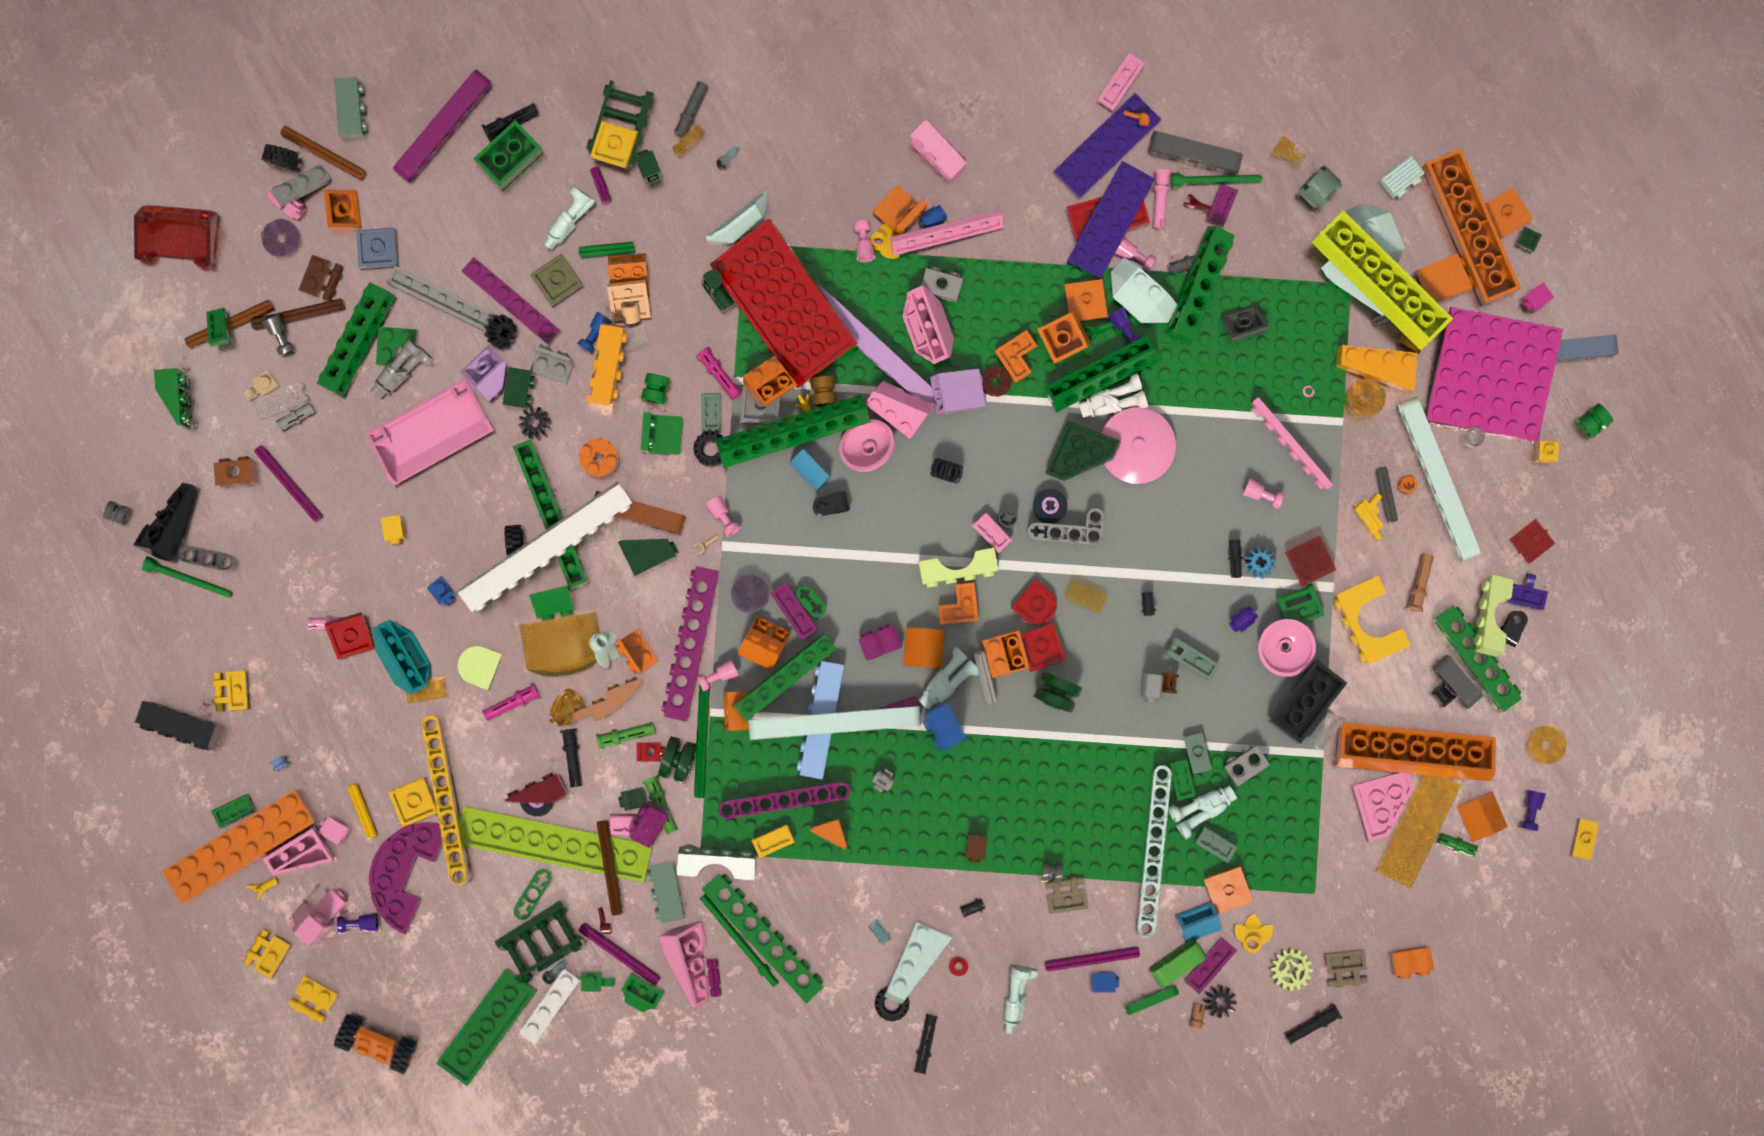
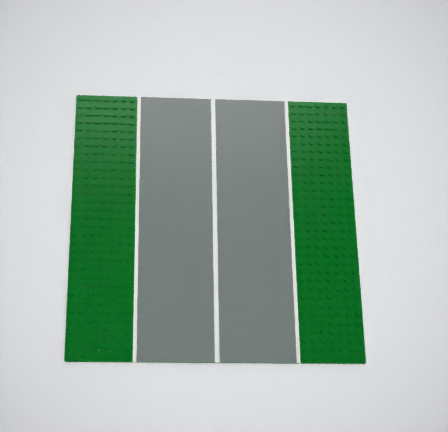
M790 246L816 284L823 287L931 387L930 377L934 375L979 369L983 378L982 387L986 395V406L978 410L937 415L935 407L920 429L909 439L866 405L869 419L879 420L887 424L895 437V447L890 458L882 466L872 471H854L848 468L842 461L839 454V444L847 430L727 468L725 505L729 511L727 516L732 523L737 522L741 529L736 534L726 537L724 534L726 526L723 524L713 673L717 672L716 668L731 659L739 676L726 681H722L720 678L712 682L701 848L709 846L714 849L731 848L737 851L750 849L752 852H756V856L759 857L752 840L788 825L795 842L763 857L1042 876L1043 862L1051 865L1063 864L1062 877L1066 878L1076 875V877L1084 876V879L1141 883L1153 770L1158 766H1167L1169 768L1168 763L1187 759L1196 796L1177 801L1171 778L1168 807L1173 805L1178 808L1194 802L1192 799L1218 790L1219 788L1224 789L1229 785L1237 799L1232 801L1231 805L1227 806L1219 815L1195 826L1191 830V837L1186 840L1176 825L1199 814L1202 810L1194 811L1177 823L1173 821L1168 811L1160 884L1207 887L1204 877L1240 865L1249 890L1314 894L1317 876L1326 712L1301 744L1295 743L1268 722V719L1305 671L1289 677L1279 676L1270 672L1259 658L1258 642L1262 632L1268 625L1277 620L1284 619L1276 596L1289 594L1312 583L1324 616L1303 624L1310 629L1315 638L1316 653L1313 661L1317 659L1329 668L1346 370L1335 366L1337 348L1342 345H1348L1351 294L1330 282L1219 275L1220 280L1214 288L1213 298L1207 306L1206 316L1201 321L1199 334L1194 341H1184L1167 333L1170 321L1168 323H1140L1125 309L1131 322L1128 326L1134 335L1148 336L1156 350L1158 362L1136 372L1139 376L1142 390L1115 398L1121 400L1141 391L1144 392L1148 403L1147 409L1153 410L1164 417L1174 432L1176 452L1173 462L1161 477L1145 484L1123 482L1114 477L1104 464L1066 481H1062L1047 475L1045 472L1067 421L1101 433L1106 423L1117 413L1101 416L1095 415L1094 417L1090 415L1083 418L1078 403L1086 401V398L1056 413L1048 400L1044 387L1126 346L1128 338L1123 330H1117L1113 323V328L1100 332L1093 341L1090 340L1093 332L1084 329L1092 345L1054 364L1037 329L1068 314L1065 284L1100 280L1099 278L1075 265L899 254L898 258L890 259L883 257L880 252H874L875 259L872 261L859 262L857 261L856 250ZM931 267L939 268L945 274H949V272L957 273L960 275V278H963L957 303L937 298L942 304L954 339L951 357L936 364L931 363L915 352L903 319L907 292L922 285L926 268L930 269ZM1107 267L1101 279L1103 280L1107 315L1109 316L1123 306L1113 298L1111 271L1114 268ZM1143 270L1178 303L1189 273L1177 272L1171 274V272L1149 270L1147 272ZM943 279L938 280L936 283L939 288L947 286V282ZM1203 280L1201 281V288L1204 286ZM1195 298V299H1194V305L1196 306L1197 300H1196V298ZM1257 304L1269 330L1264 334L1229 344L1220 316ZM739 307L734 383L742 392L744 386L743 376L774 355ZM1188 316V317H1187V323L1189 324V322H1190V317ZM1107 317L1080 322L1082 325L1090 326L1102 324L1110 320ZM1027 330L1037 345L1036 348L1022 356L1032 373L1015 383L994 351ZM856 346L814 376H834L835 388L833 391L836 392L837 402L862 394L866 403L872 392L883 381L901 388ZM1130 376L1105 389H1113L1128 383ZM810 380L800 388L795 387L781 396L779 420L804 412L802 409L795 407V403L801 404L797 396L798 394H801L804 400L806 394L810 395L809 403L811 409L822 407L813 406L812 394L814 391L811 390ZM1305 386H1311V388L1308 387L1305 389V393L1307 395L1312 394V389L1314 390V394L1311 397H1306L1303 394V389ZM742 394L735 400H732L730 435L761 426L740 424ZM1258 397L1331 481L1332 487L1327 491L1317 488L1313 482L1315 479L1311 474L1308 476L1302 470L1301 466L1303 465L1299 460L1295 461L1288 452L1290 450L1287 446H1282L1277 441L1276 433L1274 431L1270 432L1265 427L1264 419L1261 416L1257 417L1253 413L1251 403ZM1130 406V407L1122 408V410H1125V409H1128V408H1135V407H1138V406ZM802 449L830 476V479L817 492L790 465V462ZM939 458L962 465L963 475L960 482L952 483L932 477L930 472L934 459ZM1249 478L1265 486L1264 490L1274 495L1277 492L1285 494L1278 510L1272 507L1271 501L1262 497L1256 500L1242 495ZM1050 488L1060 491L1066 498L1068 505L1064 517L1058 522L1049 524L1085 526L1086 514L1089 510L1093 508L1100 509L1104 514L1103 537L1100 543L1095 546L1038 542L1029 539L1027 530L1031 524L1046 523L1038 519L1033 510V502L1037 494L1042 490ZM846 491L851 510L826 516H817L813 512V503L817 498ZM1053 501L1045 503L1047 505L1046 510L1050 511L1051 509L1053 511L1055 509ZM820 502L816 508L824 511L826 505H822V502ZM1005 508L1015 510L1018 515L1016 524L1011 528H1003L998 522L999 513ZM985 513L1012 539L999 554L995 551L998 572H995V576L984 578L982 574L977 575L976 579L969 581L960 578L957 579V583L947 585L945 581L938 582V586L927 588V585H922L919 561L938 558L940 563L946 568L960 570L972 562L975 551L993 548L972 527ZM1091 513L1090 520L1092 522H1099V514ZM1035 527L1034 530H1031V533H1034V537L1041 533L1044 534L1043 538H1047L1046 532L1048 528L1044 527V531H1038V527ZM1056 528L1051 529L1050 536L1055 539L1059 538L1060 531ZM1071 530L1069 537L1072 540L1079 539V532ZM1094 531L1088 534L1089 540L1093 542L1099 538L1098 534ZM1228 540H1241V557H1243L1241 559V578H1231ZM1257 546L1260 547L1261 552L1264 547H1267V555L1270 552L1274 553L1270 556V559H1277L1276 562L1271 563L1276 569H1269L1272 573L1271 576L1264 572V579L1260 578L1259 573L1257 578H1253L1254 571L1247 574V570L1251 569L1250 566L1244 567V563L1250 562L1244 559L1246 555L1251 556L1249 554L1250 549L1256 553ZM1258 558L1259 560L1256 561V565H1260V568H1263L1262 565L1265 562ZM1035 579L1053 593L1057 602V610L1054 617L1042 625H1033L1026 622L1011 609L1012 605ZM785 582L795 597L799 587L809 586L826 606L825 614L816 618L801 604L818 629V631L803 641L770 594V592ZM974 583L979 621L940 625L938 606L957 604L956 584ZM802 589L800 591L801 599L805 597L808 601L812 600L808 595L809 590L804 591ZM1153 592L1154 609H1156L1155 615L1143 616V613H1141V610H1143L1141 593ZM1308 594L1285 604L1289 608L1309 601L1311 597ZM814 602L811 603L814 608L812 612L820 614L822 612V605L817 606ZM1249 605L1258 616L1255 619L1256 622L1242 633L1239 631L1234 632L1229 625L1231 622L1229 618L1241 608H1246ZM756 616L764 618L791 632L772 671L738 654L742 642ZM888 623L890 627L895 625L903 647L866 661L858 639L862 638L860 634L870 630L873 634L880 631L878 627ZM1051 623L1055 627L1067 658L1031 673L1028 668L992 678L997 702L993 704L986 703L980 676L970 675L957 686L949 698L938 703L937 706L934 705L929 711L919 702L922 714H920L921 726L832 733L823 779L802 776L800 771H797L799 759L803 760L804 752H800L802 740L806 741L807 735L750 740L749 730L725 731L723 693L751 691L821 634H825L836 648L823 661L844 665L836 713L880 710V707L915 695L919 699L923 695V691H926L928 684L940 669L903 666L906 627L945 631L942 669L952 660V651L956 646L968 657L949 676L950 680L969 660L976 665L974 653L980 650L984 651L981 641L1020 631V635ZM1173 637L1178 638L1220 665L1210 681L1164 654L1166 648L1169 649L1172 644L1171 640ZM1288 643L1282 644V649L1288 647ZM1178 647L1175 653L1180 656L1183 649ZM817 665L755 714L751 720L811 715L808 714L810 702H814L815 695H811L813 683L817 684L818 676H815ZM1043 672L1055 675L1082 687L1079 697L1074 698L1066 695L1067 698L1075 702L1072 713L1050 707L1033 697L1036 689L1039 687L1049 690V687L1040 682ZM1143 674H1179L1175 689L1177 694L1162 692L1161 699L1155 703L1144 702V698H1141ZM948 703L967 739L942 752L941 749H936L932 742V739L935 737L932 732L928 733L923 722L926 714ZM1203 733L1212 770L1193 775L1183 737ZM1249 745L1252 747L1258 746L1270 765L1241 785L1235 786L1223 768L1227 765L1225 761L1234 755L1236 758L1243 754L1241 750ZM1252 753L1248 758L1249 762L1255 765L1258 762V756ZM1239 764L1234 765L1232 768L1233 773L1240 775L1242 767ZM879 769L883 772L887 769L894 773L892 778L895 779V782L888 792L883 790L881 793L874 788L876 784L872 780ZM1159 769L1157 777L1160 780L1166 778V770ZM844 782L850 787V795L844 800L730 819L721 817L718 812L720 804L726 801ZM843 785L838 786L836 789L837 795L840 797L845 796L847 788ZM823 788L817 792L818 798L825 800L828 797V791ZM1158 788L1155 791V796L1158 799H1162L1165 796V791L1162 788ZM801 792L798 796L799 801L806 803L809 800V794ZM782 795L779 802L782 806H788L790 798L787 795ZM763 798L760 806L763 809H769L771 801L768 798ZM745 801L742 803L741 809L743 812L748 813L751 811L752 805L750 802ZM726 804L723 806L722 812L724 815L729 816L732 814L733 808L731 805ZM1156 807L1153 810L1154 817H1162L1163 810L1160 807ZM839 819L847 844L846 848L843 849L811 832L812 827ZM1157 826L1153 827L1151 835L1155 838L1160 836V828ZM1204 826L1238 847L1228 863L1194 843ZM968 834L987 836L985 860L980 859V863L969 862V858L965 857ZM1152 846L1149 849V854L1152 857L1159 854L1157 846ZM1150 865L1147 868L1149 876H1154L1157 873L1156 866Z

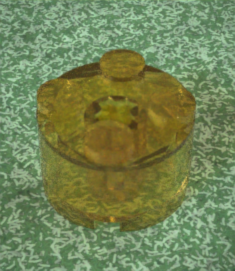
M1363 378L1354 382L1347 389L1344 397L1348 412L1353 417L1367 419L1376 415L1383 408L1386 401V393L1383 386L1370 378ZM1363 394L1365 397L1369 398V400L1366 401V403L1364 400H1361Z

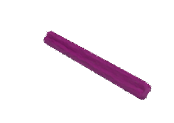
M258 446L254 450L256 455L310 518L315 522L322 517L319 510L264 446Z
M586 923L580 926L578 931L648 982L653 985L659 982V975Z
M1138 947L1050 960L1045 962V969L1047 972L1138 958L1140 957V950Z

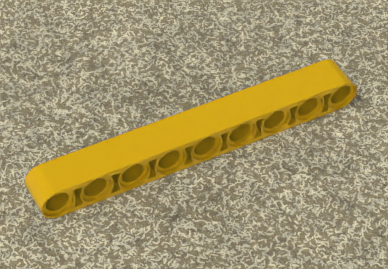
M429 715L422 720V731L448 874L454 884L465 885L469 880V871L442 724L439 719ZM432 720L436 721V727L428 730V723ZM434 739H438L440 742L439 746L432 749L431 742ZM437 758L443 759L441 767L434 766ZM440 777H446V784L444 786H438V779ZM448 795L450 797L449 803L442 805V797ZM452 814L453 822L445 824V817ZM455 833L457 836L456 841L449 843L448 836ZM455 852L460 853V859L457 862L451 860V856ZM458 871H462L464 874L461 881L455 880V874Z

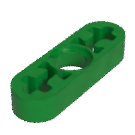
M540 869L534 874L514 907L513 913L517 919L524 920L530 917L552 881L550 871ZM546 873V878L548 879V881H543L540 886L543 887V890L541 891L539 887L534 886L532 884L533 882L538 884L540 880L538 875ZM530 889L537 890V899L531 900L528 898L527 893ZM524 898L527 902L533 903V906L528 905L526 908L527 915L523 914L520 916V911L517 909L525 905L526 902H522Z
M1172 985L1133 1001L1124 1007L1127 1014L1131 1015L1175 997L1180 993L1177 986Z

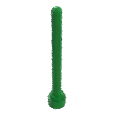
M1171 173V188H1180L1184 184L1262 181V176L1259 174L1184 176L1180 173Z
M149 556L143 562L142 571L148 573L156 571L225 597L232 595V592L228 589L159 565L154 558Z

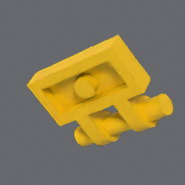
M226 672V680L221 679V673H213L214 681H212V687L215 690L213 704H215L216 712L223 711L224 703H228V711L249 709L247 672ZM222 686H227V697L222 695Z
M262 929L260 934L256 935L252 948L246 952V958L243 963L250 966L253 960L256 961L257 964L254 970L271 979L291 944L275 935L268 941L266 937L269 931ZM263 945L266 947V949L264 950L262 956H259L257 953L260 947Z
M303 976L295 991V994L301 996L300 1000L297 1001L291 998L288 1005L293 1007L294 1011L308 1015L309 1019L323 1023L325 1016L320 1014L321 1009L330 1011L339 994L313 979ZM307 1000L316 1005L314 1010L304 1005Z

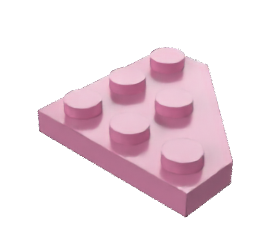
M1396 773L1352 786L1368 842L1389 836L1394 823L1414 790L1409 773Z

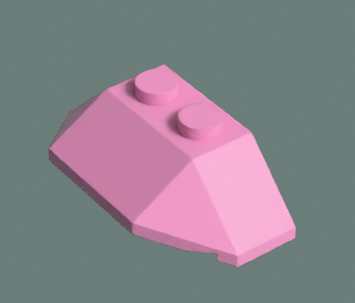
M925 285L907 292L903 319L915 352L933 364L951 357L954 337L941 302Z

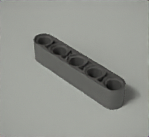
M1153 131L1148 151L1155 154L1234 174L1239 173L1243 154L1237 151L1159 131Z

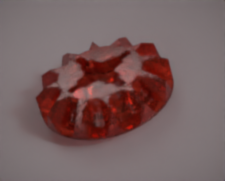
M994 366L988 368L982 375L983 391L989 396L1000 397L1009 391L1011 376L1006 369ZM999 374V381L1003 385H997L992 389L993 382L989 379H995Z

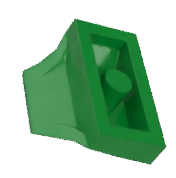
M630 973L621 989L624 993L625 1003L642 1013L649 1009L655 1010L664 994L656 986Z

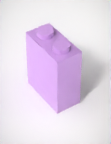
M979 369L940 373L930 377L934 401L937 403V415L978 410L986 406V395L982 387L983 378Z

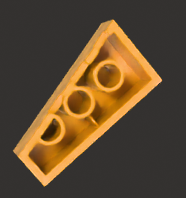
M608 323L600 325L596 347L598 355H595L593 363L595 374H592L589 385L592 393L587 396V402L610 406L614 399L618 398L619 388H616L617 380L620 381L622 369H619L620 362H623L625 355L622 346L623 343H626L628 336L625 326Z
M1342 345L1337 348L1335 367L1362 375L1370 380L1381 382L1406 393H1411L1415 390L1417 353Z

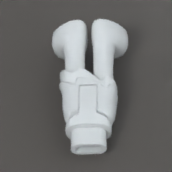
M1137 373L1130 376L1128 383L1113 389L1101 390L1093 394L1090 399L1086 398V401L1078 403L1083 418L1090 415L1094 417L1095 415L1101 416L1122 411V408L1138 406L1141 409L1148 407L1143 391L1121 400L1115 398L1142 390Z

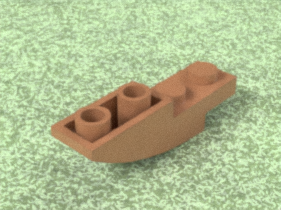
M632 677L625 680L626 684L622 686L614 684L607 687L608 691L604 692L607 700L603 701V698L592 701L593 705L589 707L581 705L574 708L575 712L571 713L573 721L592 715L594 721H598L610 715L631 699L643 683L642 680Z

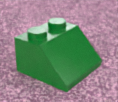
M567 585L529 595L536 618H542V621L552 620L553 615L560 614L561 617L572 614L573 610H576L572 592Z

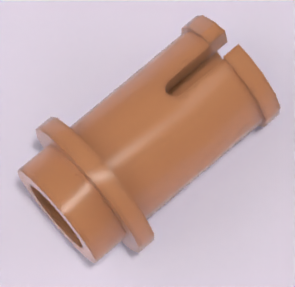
M1194 1003L1192 1020H1189L1191 1023L1190 1027L1202 1029V1025L1205 1024L1203 1023L1206 1005Z

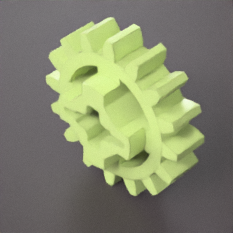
M1291 948L1289 953L1286 950H1282L1283 955L1276 954L1278 960H1272L1275 967L1270 968V970L1275 971V974L1271 977L1277 978L1278 980L1275 984L1279 985L1282 983V989L1284 990L1287 986H1289L1290 991H1293L1294 986L1300 990V984L1306 986L1305 980L1311 979L1308 972H1313V969L1308 968V966L1312 962L1305 961L1308 956L1305 954L1301 957L1300 950L1296 954L1294 949ZM1291 957H1296L1301 962L1294 963ZM1284 961L1283 968L1279 970L1281 962ZM1289 964L1296 967L1293 975L1287 972L1290 969ZM1304 970L1303 976L1299 979L1300 972ZM1282 977H1290L1292 983L1284 981Z

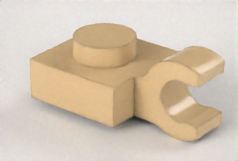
M268 370L252 380L255 386L243 393L250 401L259 393L265 397L279 387V385Z

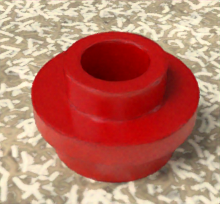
M955 957L949 963V970L955 976H963L968 971V963L962 957ZM957 963L962 964L963 967L961 970L955 969V965Z

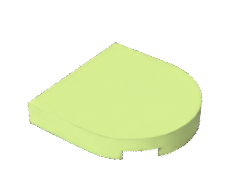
M480 646L470 647L459 657V674L466 682L489 690L502 654Z

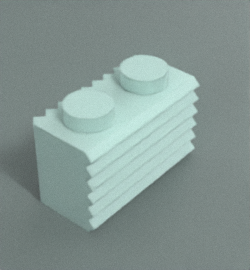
M1410 155L1384 175L1379 182L1392 199L1396 196L1400 198L1408 192L1407 187L1411 184L1415 187L1423 180L1421 177L1425 172Z

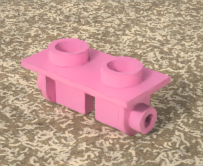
M270 192L267 196L269 201L281 209L282 207ZM297 199L287 204L283 212L292 219L299 220L302 216L300 212L308 208L303 205L302 200Z

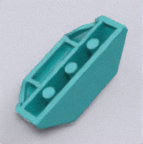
M390 619L373 627L375 651L393 683L410 695L428 686L431 664L413 632L394 623Z

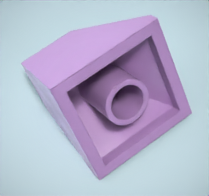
M487 346L460 372L489 401L503 388L506 363Z

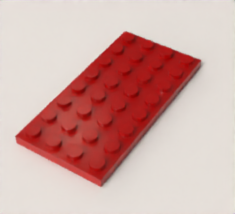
M771 219L764 221L709 264L713 270L721 274L722 283L772 354L797 384L796 388L803 386L811 378L858 344L853 334Z

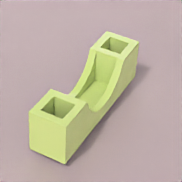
M994 548L975 551L972 562L960 570L946 568L940 563L938 558L918 562L922 585H927V588L938 586V582L945 581L947 585L957 583V579L960 578L969 581L976 579L977 575L983 574L984 578L995 576V572H998Z
M1493 574L1483 580L1481 586L1483 594L1479 602L1480 616L1476 623L1478 631L1474 639V644L1476 645L1475 652L1494 657L1504 653L1507 634L1498 627L1495 620V610L1499 603H1504L1511 599L1514 580Z

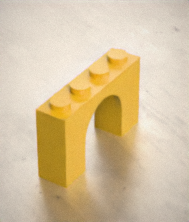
M1379 576L1334 595L1335 600H1333L1338 611L1341 610L1344 616L1341 618L1346 628L1349 627L1352 633L1350 639L1353 645H1357L1359 648L1358 656L1361 662H1365L1366 665L1411 646L1403 628L1379 638L1367 635L1360 628L1358 614L1361 607L1366 602L1386 593Z

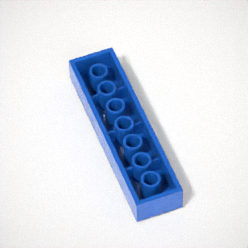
M948 703L925 715L923 725L928 733L932 732L935 737L932 739V742L937 750L941 749L943 752L967 739Z

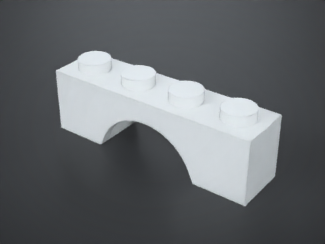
M565 968L519 1034L533 1044H536L562 1005L579 984L581 978Z

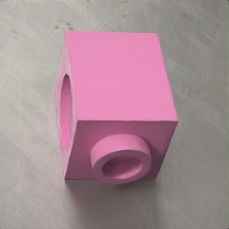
M328 816L327 819L324 817L320 822L318 833L335 844L341 845L351 828L334 817Z
M331 889L316 905V908L331 920L348 901L345 899L346 895L342 891Z

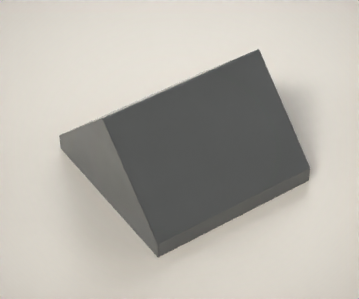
M1257 304L1220 316L1229 344L1264 334L1269 330Z

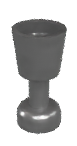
M279 313L272 314L261 320L269 334L275 335L280 345L277 347L278 355L285 354L294 349L293 344L286 342L281 332L284 330Z

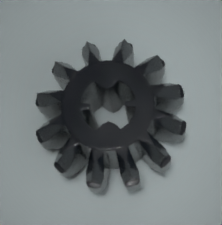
M503 314L499 316L493 315V319H487L489 324L484 326L487 330L484 335L488 337L487 341L496 347L507 346L508 342H513L512 336L517 335L513 332L516 328L515 324H513L514 320Z
M532 406L530 407L531 413H528L526 410L523 411L526 417L519 416V419L524 422L518 424L520 428L525 427L522 430V434L529 432L528 438L530 439L534 433L536 439L540 438L539 432L545 436L546 432L543 429L551 428L545 424L551 422V419L545 418L548 413L547 411L541 413V407H538L535 412ZM534 418L537 421H539V424L537 423V427H534L532 424H530V422H533L532 419Z
M937 458L934 459L931 465L930 474L935 478L959 483L963 475L962 465Z
M1219 985L1218 992L1215 987H1211L1213 994L1206 992L1210 999H1204V1003H1210V1005L1206 1006L1205 1009L1208 1011L1213 1008L1210 1013L1211 1016H1214L1218 1011L1217 1016L1219 1019L1222 1018V1012H1224L1226 1017H1229L1227 1010L1229 1009L1234 1012L1235 1009L1231 1007V1004H1237V1001L1231 1000L1236 996L1235 993L1229 994V987L1223 992L1222 985ZM1221 997H1224L1223 1002H1225V1004L1223 1006L1220 1005V1007H1217L1218 1003L1216 1002V999H1221Z

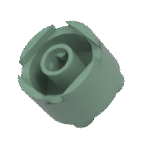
M1325 164L1319 168L1320 171L1318 173L1315 172L1298 190V193L1314 208L1324 206L1330 199L1328 195L1336 193L1342 187L1341 180Z

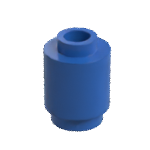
M938 205L931 207L919 216L921 220L918 222L925 229L942 224L948 216L943 208Z

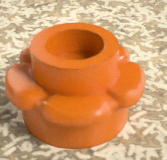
M1411 475L1400 478V491L1406 492V494L1413 493L1414 489L1417 488L1415 478Z

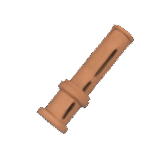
M1422 553L1414 588L1410 590V602L1406 606L1408 610L1423 613L1422 605L1424 597H1427V591L1425 590L1434 559L1433 555Z

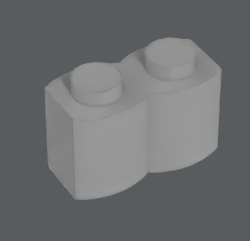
M1143 674L1141 698H1144V702L1155 703L1161 699L1163 675Z

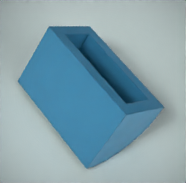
M804 449L790 462V465L816 492L830 479V476Z
M1212 902L1176 915L1186 943L1222 930L1218 913Z

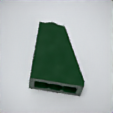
M668 539L621 540L618 542L635 577L677 557L675 553L678 552L674 541L669 542Z

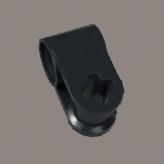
M846 491L819 497L813 503V512L817 516L838 514L851 510ZM820 502H822V505H826L824 511L816 508Z
M1523 611L1510 612L1500 628L1507 634L1505 645L1511 648H1515L1528 622V617ZM1514 616H1519L1521 622L1517 623Z

